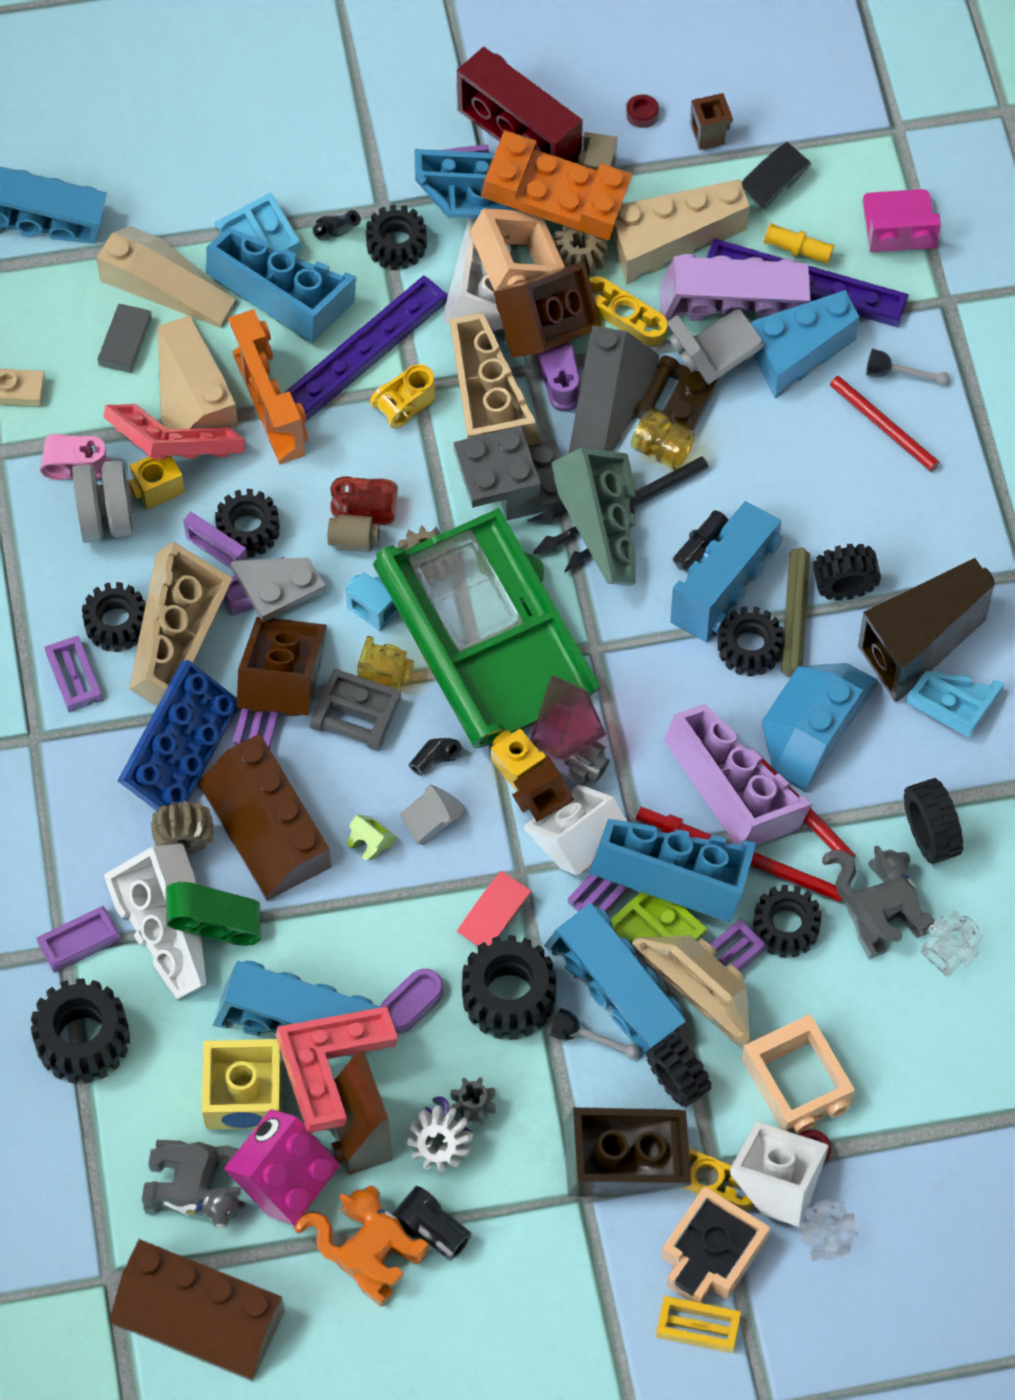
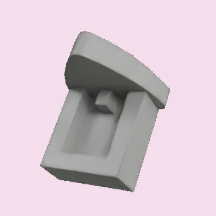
M430 785L425 789L423 795L400 813V816L415 842L424 845L462 815L463 804L443 789Z

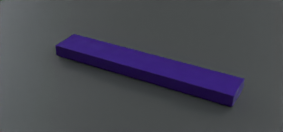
M715 238L707 255V258L727 256L735 260H746L752 257L774 262L784 260L781 257ZM808 265L810 302L846 290L859 317L899 327L909 294Z
M423 275L284 393L290 391L294 403L300 402L302 404L306 419L309 420L445 305L448 294Z

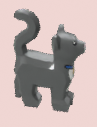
M878 845L874 846L875 858L870 860L868 865L883 883L855 891L850 886L856 874L855 861L848 853L842 850H831L824 854L822 863L823 865L834 863L841 865L842 870L835 882L838 895L846 902L848 913L856 926L858 940L868 959L885 953L886 949L880 940L883 939L887 943L902 940L901 930L898 927H892L889 923L898 917L904 921L916 938L932 932L935 927V920L931 914L921 911L917 888L907 875V867L910 864V856L907 852H896L892 849L882 851Z
M157 1139L156 1148L151 1149L148 1163L150 1171L161 1172L164 1168H172L175 1170L173 1182L153 1181L144 1183L141 1200L145 1213L154 1215L158 1208H167L185 1216L205 1215L212 1221L215 1227L219 1229L225 1228L228 1222L236 1217L238 1209H245L246 1203L238 1199V1196L241 1194L240 1187L211 1189L219 1162L224 1160L230 1161L239 1149L228 1145L215 1147L202 1142L188 1144L180 1140Z

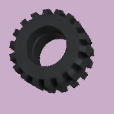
M508 935V941H501L500 936L492 938V944L489 946L485 941L478 945V954L471 952L467 957L468 965H464L462 970L463 1007L465 1012L469 1013V1020L473 1025L479 1022V1030L485 1034L489 1030L494 1031V1038L502 1039L503 1034H510V1040L518 1039V1033L524 1032L526 1037L532 1035L533 1026L541 1029L546 1024V1016L551 1017L554 1003L556 1002V971L553 970V962L550 956L544 958V949L540 945L532 948V940L524 938L522 942H518L515 935ZM513 975L525 980L531 988L524 996L518 999L504 1000L494 996L487 987L492 981L501 976Z
M76 978V984L69 985L68 980L60 982L61 988L57 991L54 987L47 990L48 998L45 1000L40 997L36 1003L38 1011L32 1012L31 1021L33 1026L30 1028L39 1059L41 1058L42 1064L47 1071L52 1069L53 1075L60 1080L64 1075L67 1076L69 1083L77 1084L78 1078H83L85 1084L93 1082L92 1077L96 1075L103 1079L108 1076L107 1069L111 1067L116 1070L120 1066L119 1057L125 1058L128 1052L126 1043H130V1033L122 1002L119 997L115 998L112 989L106 986L102 990L100 982L92 980L90 985L85 983L84 978ZM77 1019H92L102 1025L98 1034L85 1043L71 1044L59 1038L65 1026Z

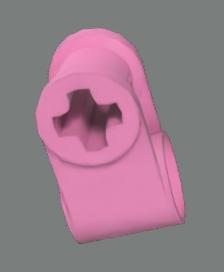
M49 435L45 438L40 472L45 477L54 480L73 479L72 466L91 464L95 469L97 481L101 480V467L104 462L109 461L106 456V446L100 438L95 436ZM92 445L95 446L96 452H93Z

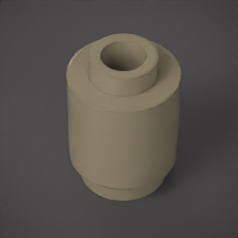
M339 514L338 518L330 517L327 532L328 545L336 546L337 550L371 552L372 545L378 546L380 525L374 524L373 517Z

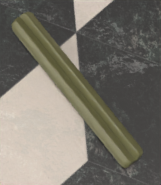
M802 547L792 549L789 553L781 672L786 677H791L798 666H803L810 553Z

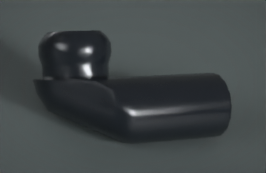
M350 210L340 216H321L315 221L313 234L319 240H326L330 235L334 237L341 236L358 226L361 222V217L355 210Z
M452 738L430 739L408 764L409 768L417 775L422 776L432 763L450 762L457 759L462 753V746L458 740Z

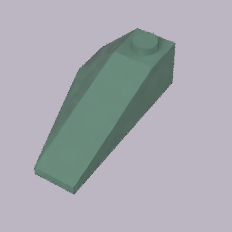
M581 447L551 462L558 495L607 584L627 586L636 584L635 545L630 540V528L635 526V515L630 512V499L635 497V483L628 454Z

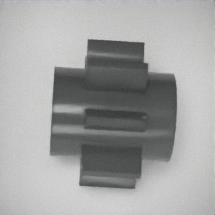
M592 738L584 744L577 741L568 752L564 764L570 767L568 769L570 773L567 777L582 786L585 781L598 782L610 761L604 756L606 746Z
M479 1077L477 1081L469 1082L466 1078H462L460 1090L451 1089L450 1091L451 1099L456 1102L451 1108L456 1109V1115L461 1114L463 1118H467L468 1124L469 1122L478 1121L481 1125H484V1117L487 1112L491 1114L496 1112V1104L490 1101L495 1097V1088L486 1089L483 1085L482 1077ZM473 1098V1100L475 1102H479V1104L474 1105L471 1100L467 1101V1099Z

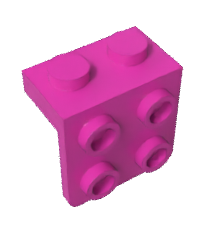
M916 189L869 192L864 194L862 202L870 252L937 248L941 221L939 214H933L929 191Z

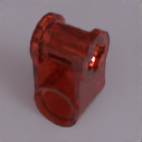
M342 476L332 482L330 487L332 497L330 511L335 518H338L339 514L369 516L374 518V524L387 525L395 520L398 486L393 481L383 478L366 479ZM346 485L349 486V492H345ZM343 505L347 506L346 512H343Z

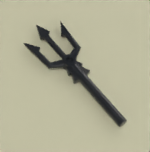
M701 456L636 490L635 497L630 499V512L635 515L634 507L708 469L705 458ZM563 504L527 521L553 524V519L566 513L567 510ZM576 526L555 537L546 536L533 551V555L556 552L559 544L580 533ZM588 548L582 552H573L564 573L592 556Z

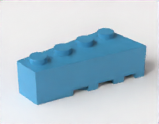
M0 166V234L2 228L19 230L21 236L34 237V235L42 232L49 233L51 239L95 244L107 192L99 191L91 186H79L64 182L58 178H46L31 174L25 170H14Z
M228 227L206 247V274L311 343L354 303L356 276L346 272L343 276L329 271L330 266L318 261L315 265L298 259L297 253L287 249L285 251H277L268 247L269 243Z
M744 501L722 528L719 537L721 541L712 540L706 547L701 563L694 561L687 571L689 575L685 583L679 580L672 589L670 623L706 643L714 632L719 634L722 621L725 617L728 618L727 613L732 606L738 607L747 591L746 585L751 579L756 581L765 566L763 561L769 553L774 555L783 540V536L780 535L782 520Z
M608 819L598 843L589 874L730 923L744 891L756 842L743 840L742 845L726 843V837L711 835L710 839L707 840L689 837V831L675 829L674 832L663 833L658 832L655 826Z
M590 902L559 926L544 946L552 955L557 951L563 955L566 962L564 968L574 979L579 977L586 980L590 997L603 1008L609 1006L614 1011L611 1014L612 1021L645 1055L648 1049L669 1034L675 1032L686 1021L682 1016L684 1014L683 1009L673 997L669 996L667 998L659 988L660 982L655 973L649 967L643 968L634 957L636 951L631 943L624 937L619 938L611 928L612 921L606 912L601 908L596 909Z
M237 960L224 986L213 1026L226 1029L227 1022L244 1026V1033L259 1036L260 1032L270 1031L276 1033L279 1026L381 1008V1006L373 1004L369 998L354 995L350 997L337 993V990L330 985H313L303 982L299 976L293 973H276L266 970L258 962L251 960L241 962Z

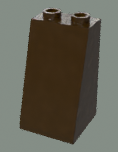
M976 558L863 612L858 648L894 702L903 698L916 685L925 671H932L986 621L995 582L991 572L986 567L982 568Z

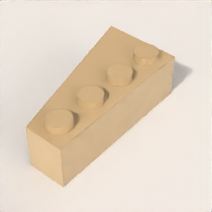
M740 179L622 204L611 234V240L626 285L637 280V276L649 270L653 273L664 268V264L673 260L674 256L693 254V250L704 245L710 247L714 238L723 241L747 230L749 204Z

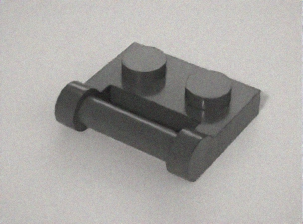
M334 668L313 713L310 728L320 732L325 729L366 743L369 749L379 751L401 700V691ZM332 708L375 724L373 729L370 730L329 716L328 714Z

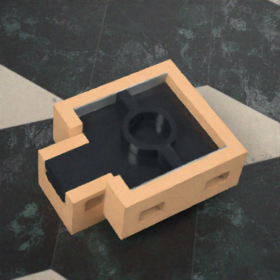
M704 1186L662 1248L661 1258L674 1266L668 1276L667 1287L685 1299L698 1303H703L711 1290L728 1299L769 1238L770 1227Z

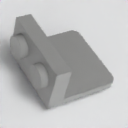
M740 309L732 311L695 337L692 336L678 315L666 322L673 332L669 340L690 371L693 372L698 369L707 384H710L717 378H721L729 370L754 356L764 346L763 340Z

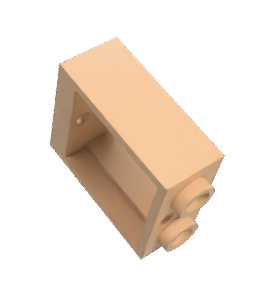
M483 208L469 231L494 291L565 267L544 219L523 211ZM506 244L527 245L535 264L513 263Z
M811 1014L743 1046L742 1061L781 1130L791 1133L796 1131L797 1134H800L803 1131L812 1129L818 1120L828 1115L831 1118L838 1117L850 1109L855 1089ZM810 1043L837 1089L791 1110L765 1064Z

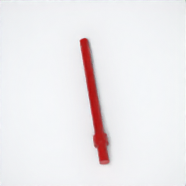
M641 806L636 816V820L655 826L662 830L663 833H671L677 829L689 831V837L709 840L711 836L709 833L684 824L682 818L669 814L667 817ZM756 852L753 853L751 867L841 903L842 898L838 895L836 885Z

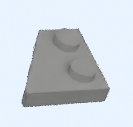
M309 558L238 560L230 563L233 574L263 623L326 592V585Z

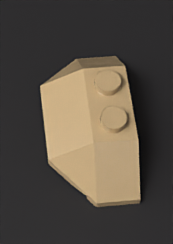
M691 936L636 938L632 943L636 954L743 1050V1046L750 1041L747 986L742 983L746 979L744 975L731 964H728L726 967L715 958L717 955L716 950L702 938L698 942Z

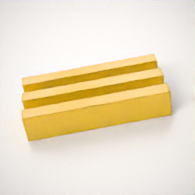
M664 1296L656 1338L733 1353L741 1311ZM670 1309L728 1321L731 1324L730 1327L701 1320L669 1315L668 1313ZM666 1324L726 1336L728 1340L666 1327Z

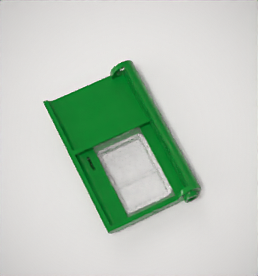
M500 508L442 534H438L406 550L402 547L396 548L394 545L383 548L376 554L377 559L374 561L373 567L473 748H482L493 743V740L506 730L514 733L518 729L528 727L589 698L600 689L598 681Z

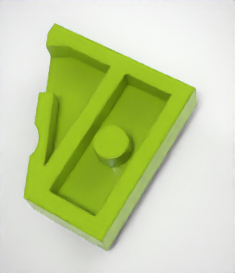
M640 892L611 919V928L619 938L624 937L630 943H633L636 938L691 936L698 942L707 935V928L683 906Z

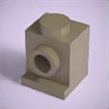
M584 132L583 150L580 152L578 164L597 171L600 163L614 167L617 158L618 137Z

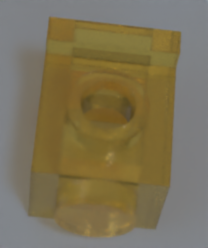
M367 636L357 665L358 676L401 691L404 680L410 681L414 660L407 659V651H403L391 644H374V637Z

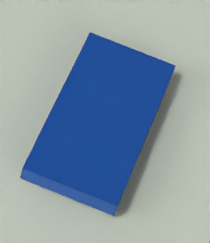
M182 661L117 781L156 811L161 806H170L172 802L182 803L185 800L188 802L237 710V698L191 661Z

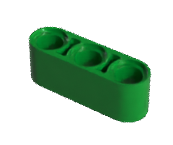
M176 882L165 888L166 925L169 928L239 946L254 945L261 941V909L259 901L190 882Z

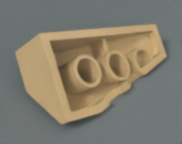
M133 227L112 232L96 258L101 282L185 315H190L193 318L222 328L237 303L235 297L163 239Z
M190 315L158 326L160 410L163 426L167 429L237 427V412L233 397Z

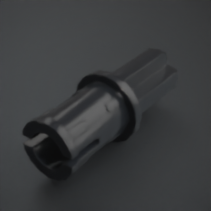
M713 510L697 530H692L689 533L690 539L673 557V562L679 570L687 572L694 561H698L704 555L709 543L712 540L718 539L722 528L729 521L723 513Z

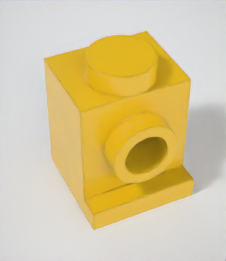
M521 729L514 733L506 730L493 740L491 762L511 786L518 791L513 781L544 764L543 759L546 755L543 752H539Z

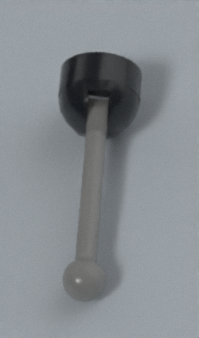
M871 349L865 373L866 376L876 378L884 377L890 371L935 380L942 386L948 384L950 379L946 372L935 374L892 364L889 355L877 349Z
M563 1008L559 1009L550 1032L551 1037L568 1041L580 1035L622 1051L629 1059L639 1057L640 1048L637 1045L631 1044L627 1046L583 1029L575 1014Z

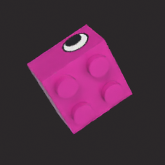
M270 1109L228 1162L224 1170L268 1217L295 1226L341 1165L312 1133H307L305 1125L296 1116Z

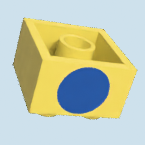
M277 1039L203 1041L202 1116L206 1130L255 1129L270 1109L283 1112V1056Z

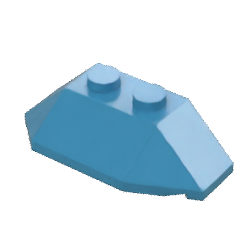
M429 149L414 150L415 181L448 218L477 219L483 208L520 211L481 197L484 180L495 153Z
M848 663L798 666L762 720V728L772 768L785 778L789 784L806 792L876 686L878 679Z

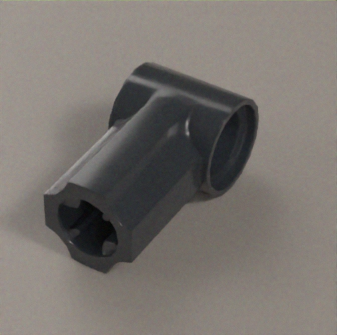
M416 1185L391 1214L398 1219L406 1234L413 1238L419 1236L451 1261L463 1251L471 1238V1232L441 1209L440 1203L433 1195Z

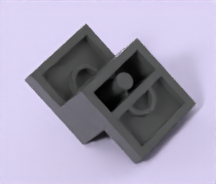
M517 426L453 442L455 456L472 508L500 501L506 520L509 521L549 511L563 505L554 482L551 462L561 458L555 440L528 446L522 426Z

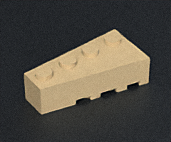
M484 313L449 319L467 437L472 438L522 426L528 446L542 444L536 421L512 375V371L500 350Z
M174 541L156 552L129 690L158 706L180 663L185 660L193 663L233 579Z

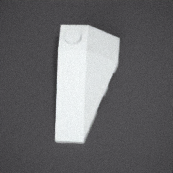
M468 219L446 301L443 323L450 325L449 319L483 312L492 331L503 329L501 317L496 307L494 289L469 233L476 219ZM506 244L507 249H508V251H509V253H510V252H511L510 244Z
M183 843L152 846L104 874L116 911L122 919L127 918L136 931L134 937L139 945H146L154 957L153 966L174 997L181 999L206 985L201 936L174 930L166 925L165 888L176 882L195 883V876Z

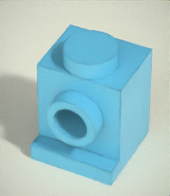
M363 572L361 575H355L347 584L345 590L347 608L378 631H381L398 613L379 577L373 578L366 572Z

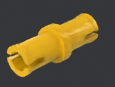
M770 223L763 242L764 244L792 252L791 256L796 258L801 255L824 263V265H828L835 246L834 244L806 236L807 232L800 230L797 233L774 225V223Z

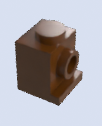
M724 93L691 100L690 126L699 150L724 145L726 130H730V124L733 123V117Z
M549 756L543 759L544 764L513 781L518 790L512 794L522 813L529 810L536 822L574 801L563 777Z

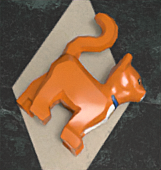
M370 1185L363 1190H355L349 1196L343 1193L339 1196L343 1203L340 1207L341 1212L349 1218L364 1224L360 1231L341 1247L332 1243L333 1227L328 1218L319 1212L304 1213L295 1224L294 1230L300 1234L307 1228L314 1226L317 1229V1249L326 1259L335 1262L347 1275L354 1279L366 1296L382 1307L393 1294L388 1285L393 1286L404 1276L398 1267L388 1268L383 1262L393 1252L418 1265L429 1253L430 1246L422 1239L413 1241L407 1236L398 1219L382 1208L379 1190Z

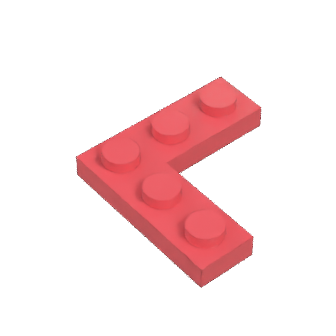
M137 404L105 405L103 418L111 423L118 432L128 437L131 443L145 451L150 458L165 460L168 456L180 455L185 458L194 459L198 458L201 454L228 457L230 453L244 452L245 439L230 427L167 429Z
M387 1006L277 1027L276 1038L307 1133L345 1126L347 1117L327 1059L353 1055L363 1050L364 1052L396 1046L398 1037Z

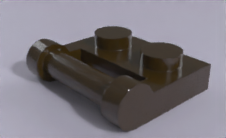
M664 355L657 365L658 372L643 401L637 403L633 413L644 422L690 439L717 387L718 378L707 384L699 371L694 370L691 372L687 366L679 364L675 358ZM669 378L679 380L664 410H657L655 405Z

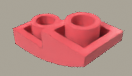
M500 871L473 906L457 932L477 946L484 941L488 946L491 945L492 938L501 936L509 922L514 920L532 891L503 871Z

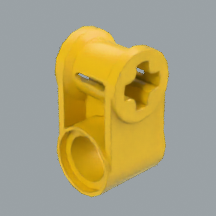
M416 364L410 366L389 383L380 386L372 394L370 405L374 409H380L388 418V424L391 428H400L413 416L435 401L434 373L426 365ZM421 384H422V385H426V386H424V387H422V388H415V387H414V386H416V385H421Z

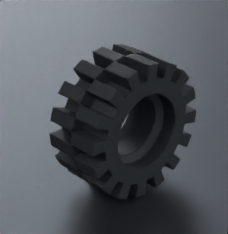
M396 204L390 205V211H386L385 207L380 208L379 215L374 212L371 215V221H367L365 230L368 255L371 254V259L375 263L380 260V267L386 268L389 263L391 264V270H397L398 264L402 265V269H407L409 261L415 265L418 263V257L423 258L425 255V249H427L426 224H424V219L421 215L418 217L415 209L408 213L407 206L402 205L401 210H396ZM393 231H401L409 235L408 240L397 244L389 243L383 237Z
M247 489V495H242L241 490L235 491V498L228 494L224 497L225 504L222 502L218 504V512H215L216 528L245 547L246 552H248V558L255 557V550H258L260 555L266 553L265 545L270 549L275 545L274 539L278 540L280 529L278 509L270 497L265 499L264 492L258 491L257 495L254 496L253 489ZM245 515H253L261 520L260 526L252 531L237 530L234 523L235 520Z
M853 543L847 544L846 548H841V545L835 546V551L828 549L824 551V555H818L816 557L817 561L813 562L818 592L822 597L825 596L829 600L835 597V601H841L843 597H847V600L853 599L854 595L862 597L865 595L864 591L872 592L874 586L878 587L880 584L881 574L876 552L870 546L864 547V544H858L856 547L853 546Z
M110 582L105 583L104 591L96 587L93 589L94 597L88 594L85 598L86 604L82 606V618L88 638L92 639V643L96 647L101 643L102 650L105 651L109 650L110 645H113L114 652H121L120 645L124 644L127 650L133 648L131 641L134 640L138 644L146 606L142 594L139 591L135 593L134 587L129 584L126 590H124L122 582H116V588H111ZM114 608L125 609L129 613L128 620L120 625L110 626L102 621L103 614Z
M747 606L741 607L740 615H738L736 610L730 612V619L725 617L722 621L718 637V651H720L719 657L721 661L726 660L725 666L729 670L736 666V674L742 675L743 669L748 670L747 677H754V671L757 669L759 674L762 675L766 673L767 667L770 670L775 667L776 661L779 662L784 639L782 626L779 627L777 617L770 620L771 612L765 610L763 615L759 614L760 607L755 606L753 607V613H748ZM743 633H756L763 638L764 645L758 650H746L738 645L737 638Z
M782 885L779 892L776 887L769 889V895L767 896L764 893L760 897V902L756 904L753 932L768 946L767 952L772 955L775 950L780 951L781 958H786L787 952L792 953V958L798 957L801 949L806 953L810 950L811 944L814 945L817 941L822 918L821 910L818 911L819 903L816 899L811 901L812 894L808 891L804 895L800 894L801 887L795 886L794 891H788V885ZM783 910L792 911L800 917L802 924L794 932H783L775 927L773 923L774 915Z
M671 1033L645 1053L646 1060L652 1067L650 1068L652 1073L658 1077L657 1081L665 1087V1092L668 1095L671 1094L672 1099L676 1103L678 1102L681 1107H688L712 1089V1083L708 1079L709 1075L703 1070L704 1065L701 1061L697 1060L696 1053L689 1049V1045L685 1041L682 1042L680 1036Z

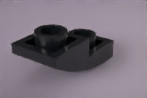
M786 141L743 179L741 183L744 192L765 210L785 187L790 188L812 163Z

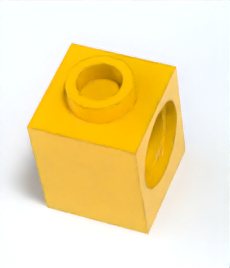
M168 456L165 460L147 457L129 465L132 478L128 480L130 491L135 500L142 499L147 510L185 493L183 476L172 456ZM152 479H160L157 482H148Z

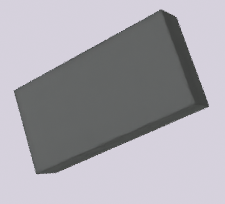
M118 303L97 359L99 366L129 373L132 372L152 319L150 310Z

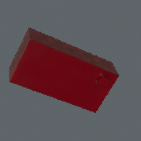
M483 46L456 70L457 110L500 142L503 132L506 130L535 140V150L576 164L579 162L582 150L583 119L507 64L501 55L492 53Z

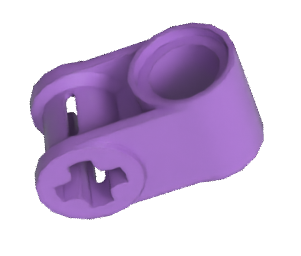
M571 343L562 344L546 352L537 353L540 375L545 382L552 407L559 411H570L576 408L580 392L578 388L579 375Z

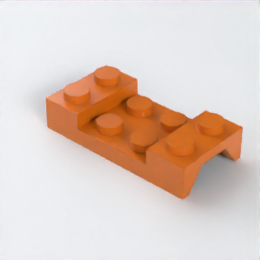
M504 130L484 180L481 197L609 241L622 202L627 194L632 174L600 163L597 171L535 150V140Z
M254 309L228 317V322L239 345L232 352L279 465L305 456L304 442L309 441L304 425L307 419L303 406L300 402L294 403L290 391L281 394L277 381L275 379L270 380L268 376L270 374L269 360L273 359V353L268 342L271 340V335L266 321H259Z

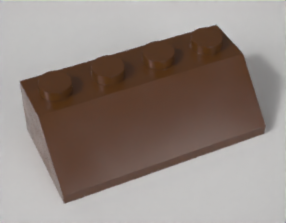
M260 733L227 749L199 780L198 785L266 901L332 868L328 845Z
M138 1239L122 1273L109 1322L253 1382L285 1309L283 1298L280 1295Z

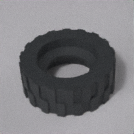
M932 778L906 787L903 797L907 820L916 844L923 857L927 859V862L935 864L961 855L964 849L962 829L953 801L943 783L938 781L937 778Z

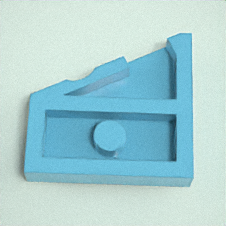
M271 192L214 222L220 234L229 227L269 243L268 247L277 251H285L287 249L296 253L303 249Z
M925 671L908 694L906 703L963 735L970 737L1002 692L1004 683L993 680L991 685L971 683V677L947 676L944 673Z

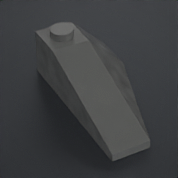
M592 326L568 454L581 447L613 451L620 441L624 429L630 420L634 419L633 411L637 403L643 401L656 376L660 355L627 331Z

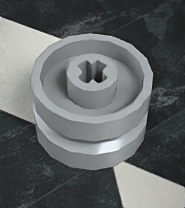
M122 459L103 463L101 467L103 484L101 485L97 483L96 472L91 464L72 466L75 498L83 543L102 540L104 536L103 518H108L110 533L115 539L133 537L131 514H133L129 481L126 482Z

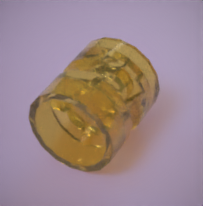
M651 408L644 414L637 425L631 440V448L648 457L655 454L657 462L672 470H676L688 456L695 440L696 431L679 422L670 424V417Z

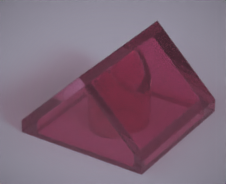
M552 675L530 741L535 747L551 756L565 760L607 734L587 690L563 678Z

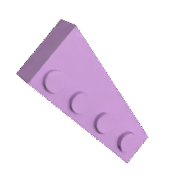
M693 254L674 256L659 285L660 313L666 317L667 322L677 315H690V321H703L706 315L722 313V315L726 316L736 309H740L744 315L755 311V316L758 318L810 302L808 263H797L793 259H784L778 262L764 261L758 257L735 260L727 256H715L713 258H697Z
M703 704L674 715L664 742L734 844L742 845L743 840L756 842L757 846L800 829L812 804L803 795L798 798L787 788L789 782L779 773L777 775L772 774L761 763L762 757L754 749L749 750L736 740L738 735L709 707Z

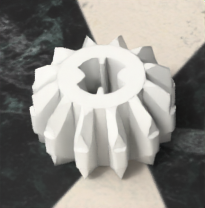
M436 1105L433 1108L432 1114L422 1110L418 1115L419 1121H412L409 1125L413 1135L407 1138V1145L417 1147L411 1155L412 1159H419L422 1156L426 1159L423 1163L424 1169H429L432 1163L436 1162L437 1169L441 1173L446 1170L448 1163L452 1167L457 1168L461 1164L460 1156L467 1157L471 1149L466 1143L472 1140L473 1133L463 1131L468 1124L467 1118H461L458 1121L453 1119L456 1115L455 1108H451L447 1115H443V1109L440 1105ZM437 1133L445 1136L442 1145L434 1141Z

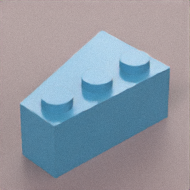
M846 290L750 322L764 342L763 348L757 351L754 357L774 398L782 394L783 389L796 379L800 381L807 376L808 371L821 361L825 363L856 340L859 316Z

